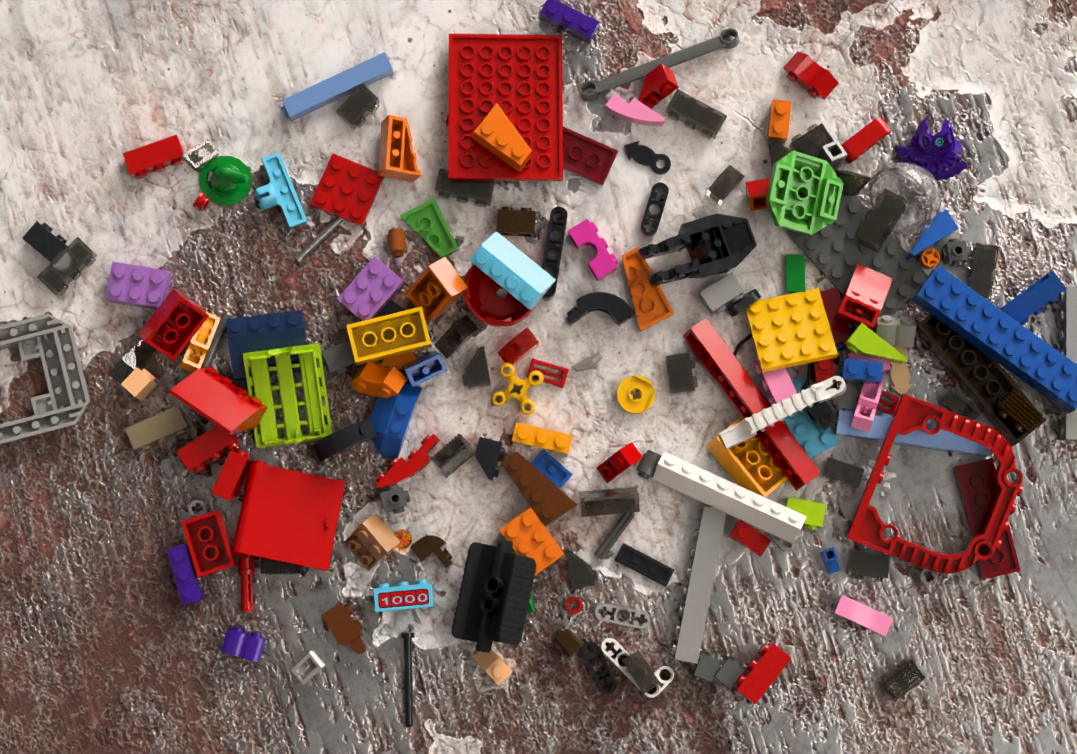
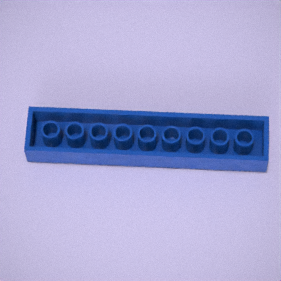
M937 265L931 271L912 298L914 303L1068 414L1077 409L1076 363L940 265Z

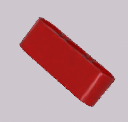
M880 116L841 145L848 154L845 159L848 164L852 163L892 131Z

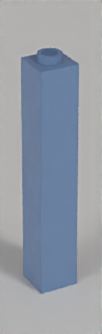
M385 52L282 100L284 106L281 109L285 117H290L291 121H294L394 74L393 68Z

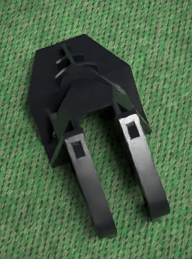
M716 213L682 224L677 236L668 238L658 244H649L639 249L638 253L641 260L688 249L692 262L648 276L650 286L654 287L686 278L701 279L715 274L727 273L730 269L736 268L757 244L746 218Z

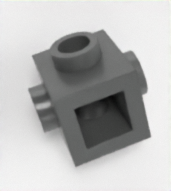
M960 238L950 239L942 248V258L945 260V265H952V267L963 266V263L971 256L970 246H967L966 241H960ZM955 249H959V254L955 252Z
M398 485L390 486L387 488L388 491L380 493L386 513L391 511L394 514L404 512L405 508L408 507L407 502L411 501L408 490L404 491V488H399ZM398 496L399 501L393 502L394 497Z

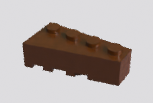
M516 452L501 462L545 527L577 506L571 498L520 453Z

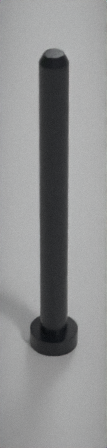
M401 633V638H404L406 727H412V638H415V633Z

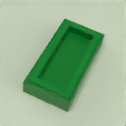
M805 254L785 255L786 293L805 292Z

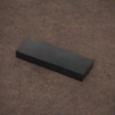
M625 543L622 544L615 558V561L665 587L675 570Z

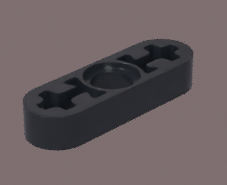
M659 182L652 187L640 228L644 236H654L658 230L669 193L668 186L664 183ZM662 187L665 194H661L660 200L657 201V192L655 190ZM651 205H658L660 212L653 215L650 213L649 207ZM650 218L658 219V221L653 220L652 227L655 229L647 232L644 225H648Z
M591 641L584 643L581 652L600 691L604 694L613 693L616 689V682L598 645ZM587 645L595 647L596 650L593 651L595 657L598 654L600 656V659L594 660L591 664L588 659H592L591 655L585 654ZM596 662L604 664L605 669L600 674L595 673L593 670ZM607 672L609 674L606 677L607 681H612L613 683L610 691L602 688L604 685L603 679L600 681L597 679V677H601Z

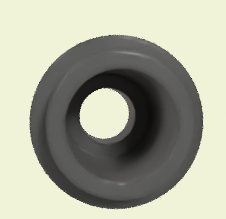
M647 450L643 454V458L636 468L639 471L638 475L647 480L649 477L653 478L657 464L661 459V455L651 450Z

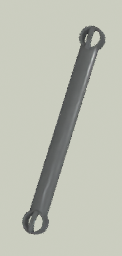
M728 28L723 30L720 36L600 81H586L579 87L582 100L590 102L595 100L601 93L646 77L648 73L661 63L670 68L723 47L726 49L734 48L739 44L738 32L735 29ZM727 36L735 37L732 41L723 40ZM591 88L595 90L591 94L583 93L586 89Z

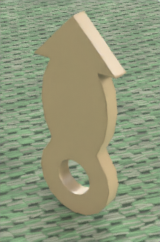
M894 346L897 351L908 358V352L904 347ZM890 362L892 366L890 377L894 385L890 386V388L902 396V393L906 394L913 385L909 384V369L906 362L903 364Z

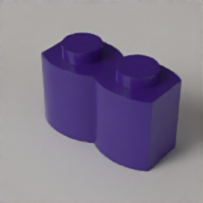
M233 626V629H228L221 652L259 663L266 640L262 639L263 635L255 632L248 635L244 633L245 629Z

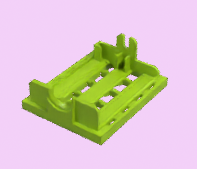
M320 343L243 353L248 393L251 397L260 399L262 404L267 407L259 423L260 433H258V427L254 428L257 449L321 440L333 433ZM298 354L299 363L291 364L290 355ZM275 356L276 366L269 367L268 370L267 358ZM316 358H319V359H318V363H319V366H320V367H318V368H317ZM300 367L302 382L294 383L292 368ZM277 370L279 385L271 386L269 371ZM303 386L305 401L297 402L295 387ZM279 389L281 404L274 405L272 390ZM321 396H324L323 398H324V404H325V405L322 404V397H321ZM306 405L308 420H299L298 406ZM282 408L284 423L277 424L275 409ZM324 415H327V416H326V419H327V423H328V424H326V425H325ZM308 424L310 435L302 436L300 425ZM285 427L286 438L279 439L277 428Z

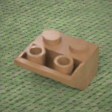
M376 513L362 522L344 541L346 546L368 571L401 543Z

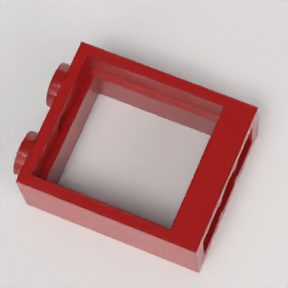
M236 449V452L230 450L211 493L234 503L247 476L249 466L253 462L249 459L250 455L239 449Z

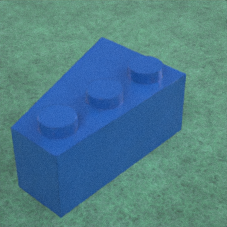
M1051 270L1000 309L1024 325L1029 321L1027 317L1032 313L1036 316L1044 310L1042 306L1047 302L1051 305L1059 299L1058 294L1065 290L1066 287L1054 271Z

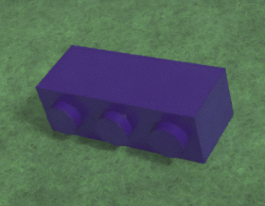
M546 0L540 12L541 20L589 44L599 28V21L557 0Z
M188 544L167 549L182 604L187 606L204 601L205 598Z

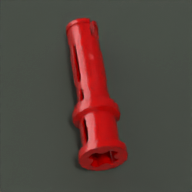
M253 556L249 558L239 557L238 573L241 575V612L254 611L252 574H254L255 569H253Z

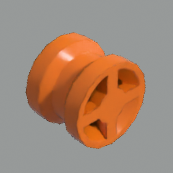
M927 248L919 256V264L924 269H932L940 261L939 252L933 248Z

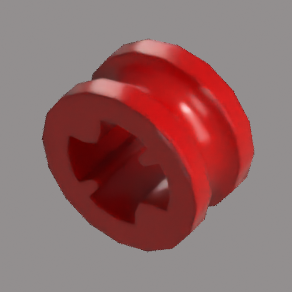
M201 193L194 201L193 206L195 208L198 207V210L202 212L209 205L211 198H206L205 193Z
M570 597L565 602V609L571 614H576L582 609V602L578 597ZM577 600L579 608L571 611L568 602Z

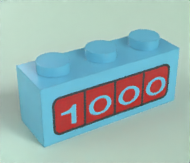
M428 580L416 581L417 585H409V582H398L396 587H389V584H378V588L373 589L375 612L434 607L433 584L428 583Z

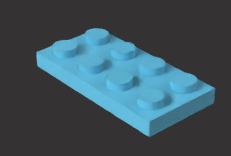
M804 375L792 381L797 394L800 393L806 382ZM804 409L801 413L798 411L793 414L794 416L784 418L788 430L794 435V438L805 450L809 458L839 444L831 426L821 433Z

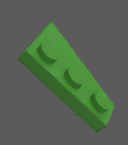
M434 198L400 215L442 258L460 250Z

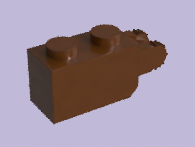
M340 602L321 615L340 645L348 646L350 644L358 654L364 653L367 650L366 645H364L361 636L364 635L362 633L364 628L358 620L354 621L351 616L353 611L348 604L344 605Z

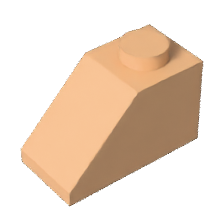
M492 649L489 653L478 651L472 656L498 685L513 672Z

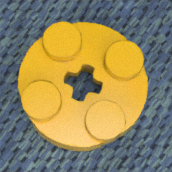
M640 375L624 379L617 389V402L623 410L631 414L644 413L652 406L655 399V391L651 382ZM637 389L640 391L639 395H641V398L634 400L630 393L631 391L635 392Z

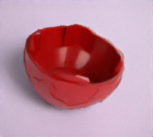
M473 264L465 276V284L468 288L464 291V299L467 307L481 322L495 327L512 326L527 318L533 311V309H528L509 292H507V296L504 299L498 298L496 295L497 291L504 288Z

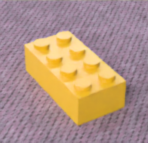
M422 306L346 325L357 365L432 347Z

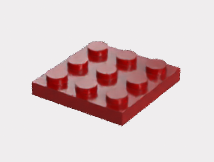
M332 153L310 202V206L363 227L385 177L378 176V172Z

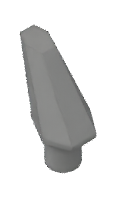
M597 352L592 358L587 357L572 366V368L577 372L597 368V363L603 357Z

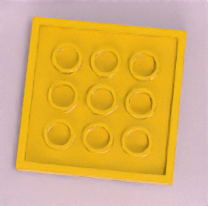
M819 288L758 300L745 309L762 373L836 358L838 356Z

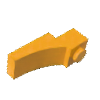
M208 312L206 313L209 317L190 340L179 365V368L191 373L201 368L221 319Z

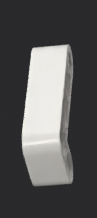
M607 638L601 643L602 652L647 697H656L674 678L673 670L667 666L659 667L650 675L613 638ZM613 642V648L616 651L620 648L622 652L618 653L613 659L611 656L614 653L610 650H605V643ZM621 655H626L629 659V663L626 666H620L618 663V658ZM639 669L642 671L643 675L640 680L632 678L633 670ZM663 669H667L670 672L669 679L665 681L659 676L660 671ZM647 684H655L656 691L654 694L646 692Z

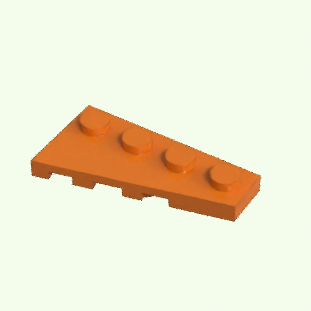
M639 247L621 257L639 329L642 332L674 315V312L660 286H650L648 276L653 273L646 260H641L638 253Z

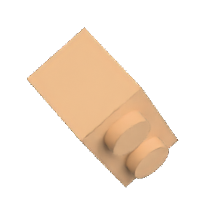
M136 368L121 383L125 389L140 401H143L157 386L154 382L156 378L145 368L143 370Z

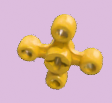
M508 362L503 363L500 367V374L508 380L509 384L505 391H497L493 394V404L503 406L509 398H516L520 401L521 411L527 415L532 414L536 409V404L527 396V390L531 386L540 385L544 380L543 374L535 370L526 379H519L515 374L514 365ZM505 367L510 368V373L504 371ZM538 375L539 381H534L533 376ZM515 384L517 386L523 385L522 389L520 390L521 393H519L518 391L512 392V390L515 388ZM498 395L502 397V402L497 401ZM530 404L531 410H527L525 405Z

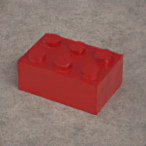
M173 288L138 334L144 342L174 361L209 315L202 307Z
M215 426L176 452L188 471L194 474H201L208 469L207 466L212 462L216 464L225 458L223 455L230 450L235 452L236 449H239L243 441L237 433L229 435L218 426Z
M216 510L181 521L198 578L238 567L235 555L232 554V544L222 511Z
M774 643L764 644L758 651L760 656L756 660L752 659L746 666L748 671L745 675H740L734 683L736 685L734 690L752 704L758 702L791 660V657Z

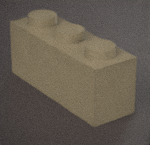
M176 406L132 425L125 430L133 449L142 453L150 450L153 444L158 443V445L168 442L169 437L174 435L179 437L186 434V430L190 429L182 408Z

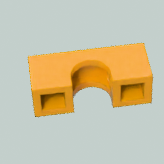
M516 422L512 443L542 448L549 452L568 456L573 435Z

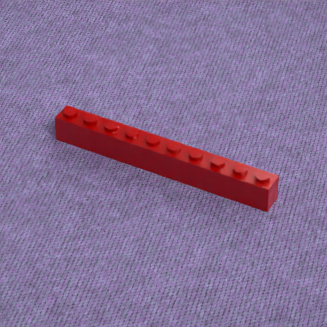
M707 318L690 328L683 335V338L743 419L753 416L752 414L761 412L764 408L771 407V404L760 392L758 386L755 385L747 371L743 369L736 356L732 354L725 341L721 339ZM783 421L775 422L773 427L770 425L765 427L764 432L761 430L756 432L755 436L796 491L821 474Z

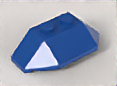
M405 382L397 395L389 398H377L370 420L377 433V436L372 438L379 454L393 459L399 458L422 387H412L409 383Z

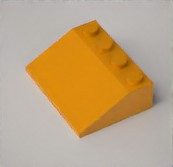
M742 417L739 418L736 422H734V423H733L731 426H729L728 428H730V427L736 425L737 423L741 422V421L744 420V419H743ZM719 434L706 445L737 485L758 495L767 497L787 480L756 436L727 449Z

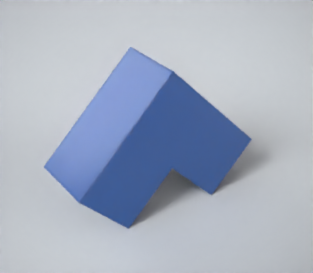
M834 547L820 552L828 575L841 570Z

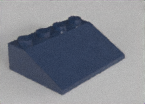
M303 310L226 319L234 380L246 379L243 353L308 344ZM298 354L290 355L291 364L299 363ZM275 356L267 358L269 370V367L276 366ZM300 367L292 368V372H301ZM277 370L269 371V374L277 375Z

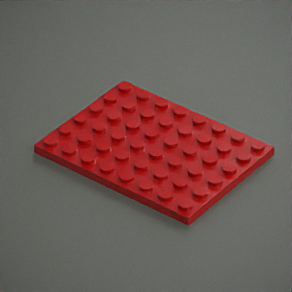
M449 34L448 180L563 181L562 35ZM496 104L500 106L532 150L530 160L520 172L473 139L474 131Z

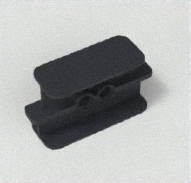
M500 539L497 546L473 542L469 546L455 617L453 619L452 635L454 638L477 642V651L489 653L493 641L517 645L523 635L537 565L533 558L511 554L513 548L512 541Z

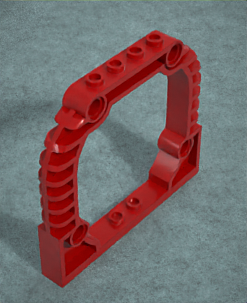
M902 393L846 538L941 574L957 573L973 566L979 559L987 560L991 558L994 551H998L1002 542L1000 536L1002 532H1006L1009 525L1007 521L1008 516L1013 514L1016 507L1014 503L1015 498L1020 496L1023 490V485H1021L1023 475L1016 468V460L1010 444L1002 434L987 425ZM930 419L936 422V427L933 430L926 428V422ZM922 429L926 434L934 435L942 429L981 444L989 449L997 459L999 464L996 469L995 480L999 486V491L982 533L971 537L964 551L946 554L905 540L898 536V530L893 524L883 523L876 508L869 505L877 483L881 484L884 473H882L884 465L888 466L892 455H889L897 433L906 435L915 430ZM1010 472L1016 473L1017 478L1014 482L1007 480V475ZM886 528H891L893 530L892 537L885 538L883 531ZM985 544L988 547V551L981 555L978 552V548Z

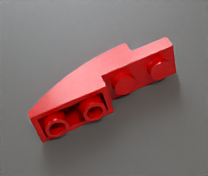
M434 434L431 437L427 435L421 441L422 446L418 451L414 449L409 454L408 462L402 457L399 460L395 458L389 465L391 469L386 474L384 472L381 473L376 479L378 483L375 486L378 489L388 488L417 474L432 461L428 453L440 441L439 438Z

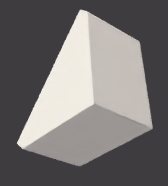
M310 651L291 671L304 685L327 665L315 651Z

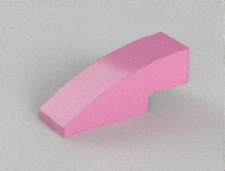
M613 94L605 105L607 112L629 122L649 126H662L665 122L664 117L635 98L629 104L616 94Z
M882 380L879 384H863L851 427L870 432L885 380Z
M840 595L833 614L885 637L893 620L843 595Z

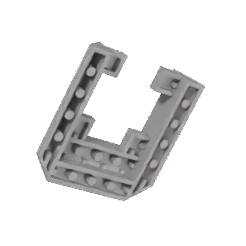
M49 313L0 326V350L18 346L23 362L41 358L49 390L48 394L31 398L34 416L0 424V445L76 425L90 403V398L73 327Z

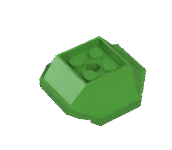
M790 151L773 164L766 203L775 226L809 236L837 220L844 183L837 177L828 161L797 151Z

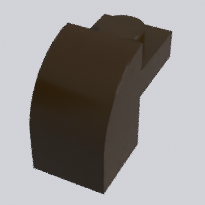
M433 535L424 536L410 546L422 563L435 553L446 568L453 564L450 561L453 558L447 549L443 551L441 549L447 543L440 537Z

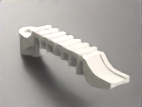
M833 376L821 383L813 384L810 388L803 389L800 393L793 394L777 404L774 403L771 407L764 408L757 414H752L753 416L745 418L719 434L726 448H731L754 437L757 431L761 430L764 432L765 427L769 425L773 427L775 422H782L784 418L792 417L798 411L801 413L808 406L810 408L813 407V404L818 401L822 403L843 395L846 392L847 385L843 378ZM835 382H838V384H841L839 390H837L836 388H833V387H835V385H834Z

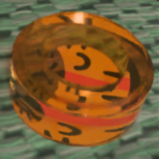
M406 530L395 532L394 535L401 542L397 548H408L412 543L411 534Z

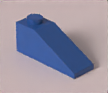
M937 210L929 216L930 220L924 224L905 257L907 261L959 229L947 210L941 213Z

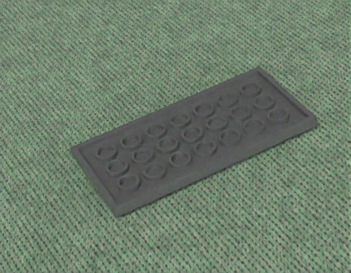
M845 184L843 185L837 220L809 236L782 228L831 284L838 288L842 296H844L857 264L893 278L878 317L893 314L919 290L928 277L912 258L907 261L905 257L908 253Z

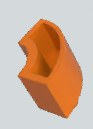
M368 362L359 367L350 384L360 393L364 392L375 397L389 398L400 392L408 378L394 366L385 368Z

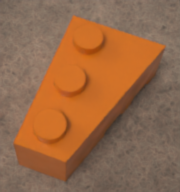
M496 104L474 131L473 139L520 172L530 160L532 150L500 106Z
M388 115L381 122L378 176L414 182L421 176L416 163L417 156L413 151L411 143L413 140L407 118Z

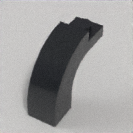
M594 292L576 300L579 308L574 307L567 312L566 322L572 326L587 313L602 311L610 315L620 327L634 316L635 312L623 299L606 292Z
M367 418L324 437L312 445L310 450L317 465L334 459L345 450L376 437L377 433L370 418Z

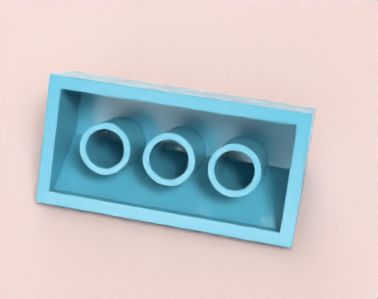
M497 231L469 259L530 310L536 306L556 281Z

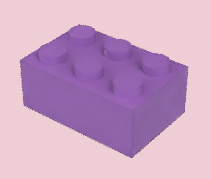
M374 256L337 298V301L358 320L373 319L379 315L405 283Z
M112 261L105 299L111 303L157 310L169 295L173 274L167 270Z

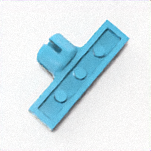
M280 153L262 158L261 161L270 183L255 190V197L260 202L258 203L260 208L265 210L279 206L289 229L307 223V218Z

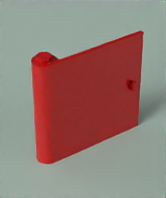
M255 460L249 466L232 554L245 558L255 556L328 571L346 481L266 465L263 461Z

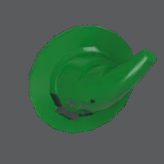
M219 156L211 159L204 165L200 173L199 185L202 193H205V197L211 198V202L220 206H231L241 202L248 195L252 187V176L248 167L240 159L232 156Z

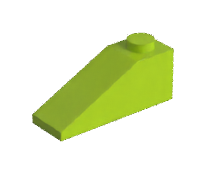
M863 323L858 325L844 343L848 346L847 349L855 355L859 354L860 356L903 364L908 359Z

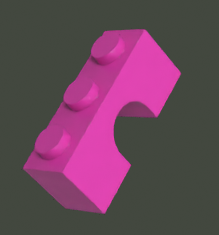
M586 219L568 230V235L577 250L583 246H592L596 250L597 256L588 262V267L596 280L600 281L616 271L618 268L616 264L619 262L614 254L610 255L607 251L608 245L604 238L600 239L597 235L598 229L594 222L590 223Z

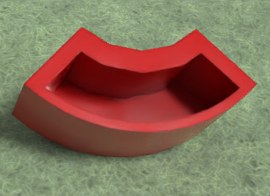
M798 51L783 67L788 73L786 75L787 78L794 83L800 84L815 99L819 97L825 100L839 84L829 70L818 65L809 55Z

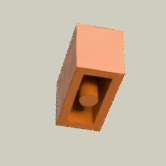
M772 100L767 142L786 143L792 101Z

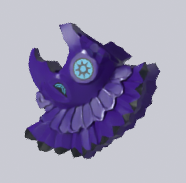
M929 118L923 119L918 125L916 136L914 135L911 138V145L906 147L897 145L894 147L897 152L895 158L901 162L903 167L907 168V172L913 178L919 176L921 179L947 180L948 178H953L956 174H960L968 165V163L962 161L961 157L956 155V153L963 154L961 142L955 140L952 123L946 118L942 125V130L935 135H932V130L927 125Z

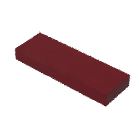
M834 288L820 291L835 345L844 344L851 334L847 321L835 316L841 303L839 290Z

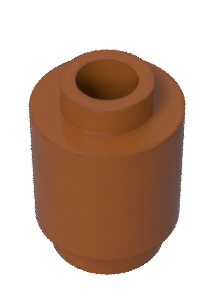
M403 229L388 230V235L386 236L388 254L392 255L393 258L403 257V254L407 253L406 235L403 233Z

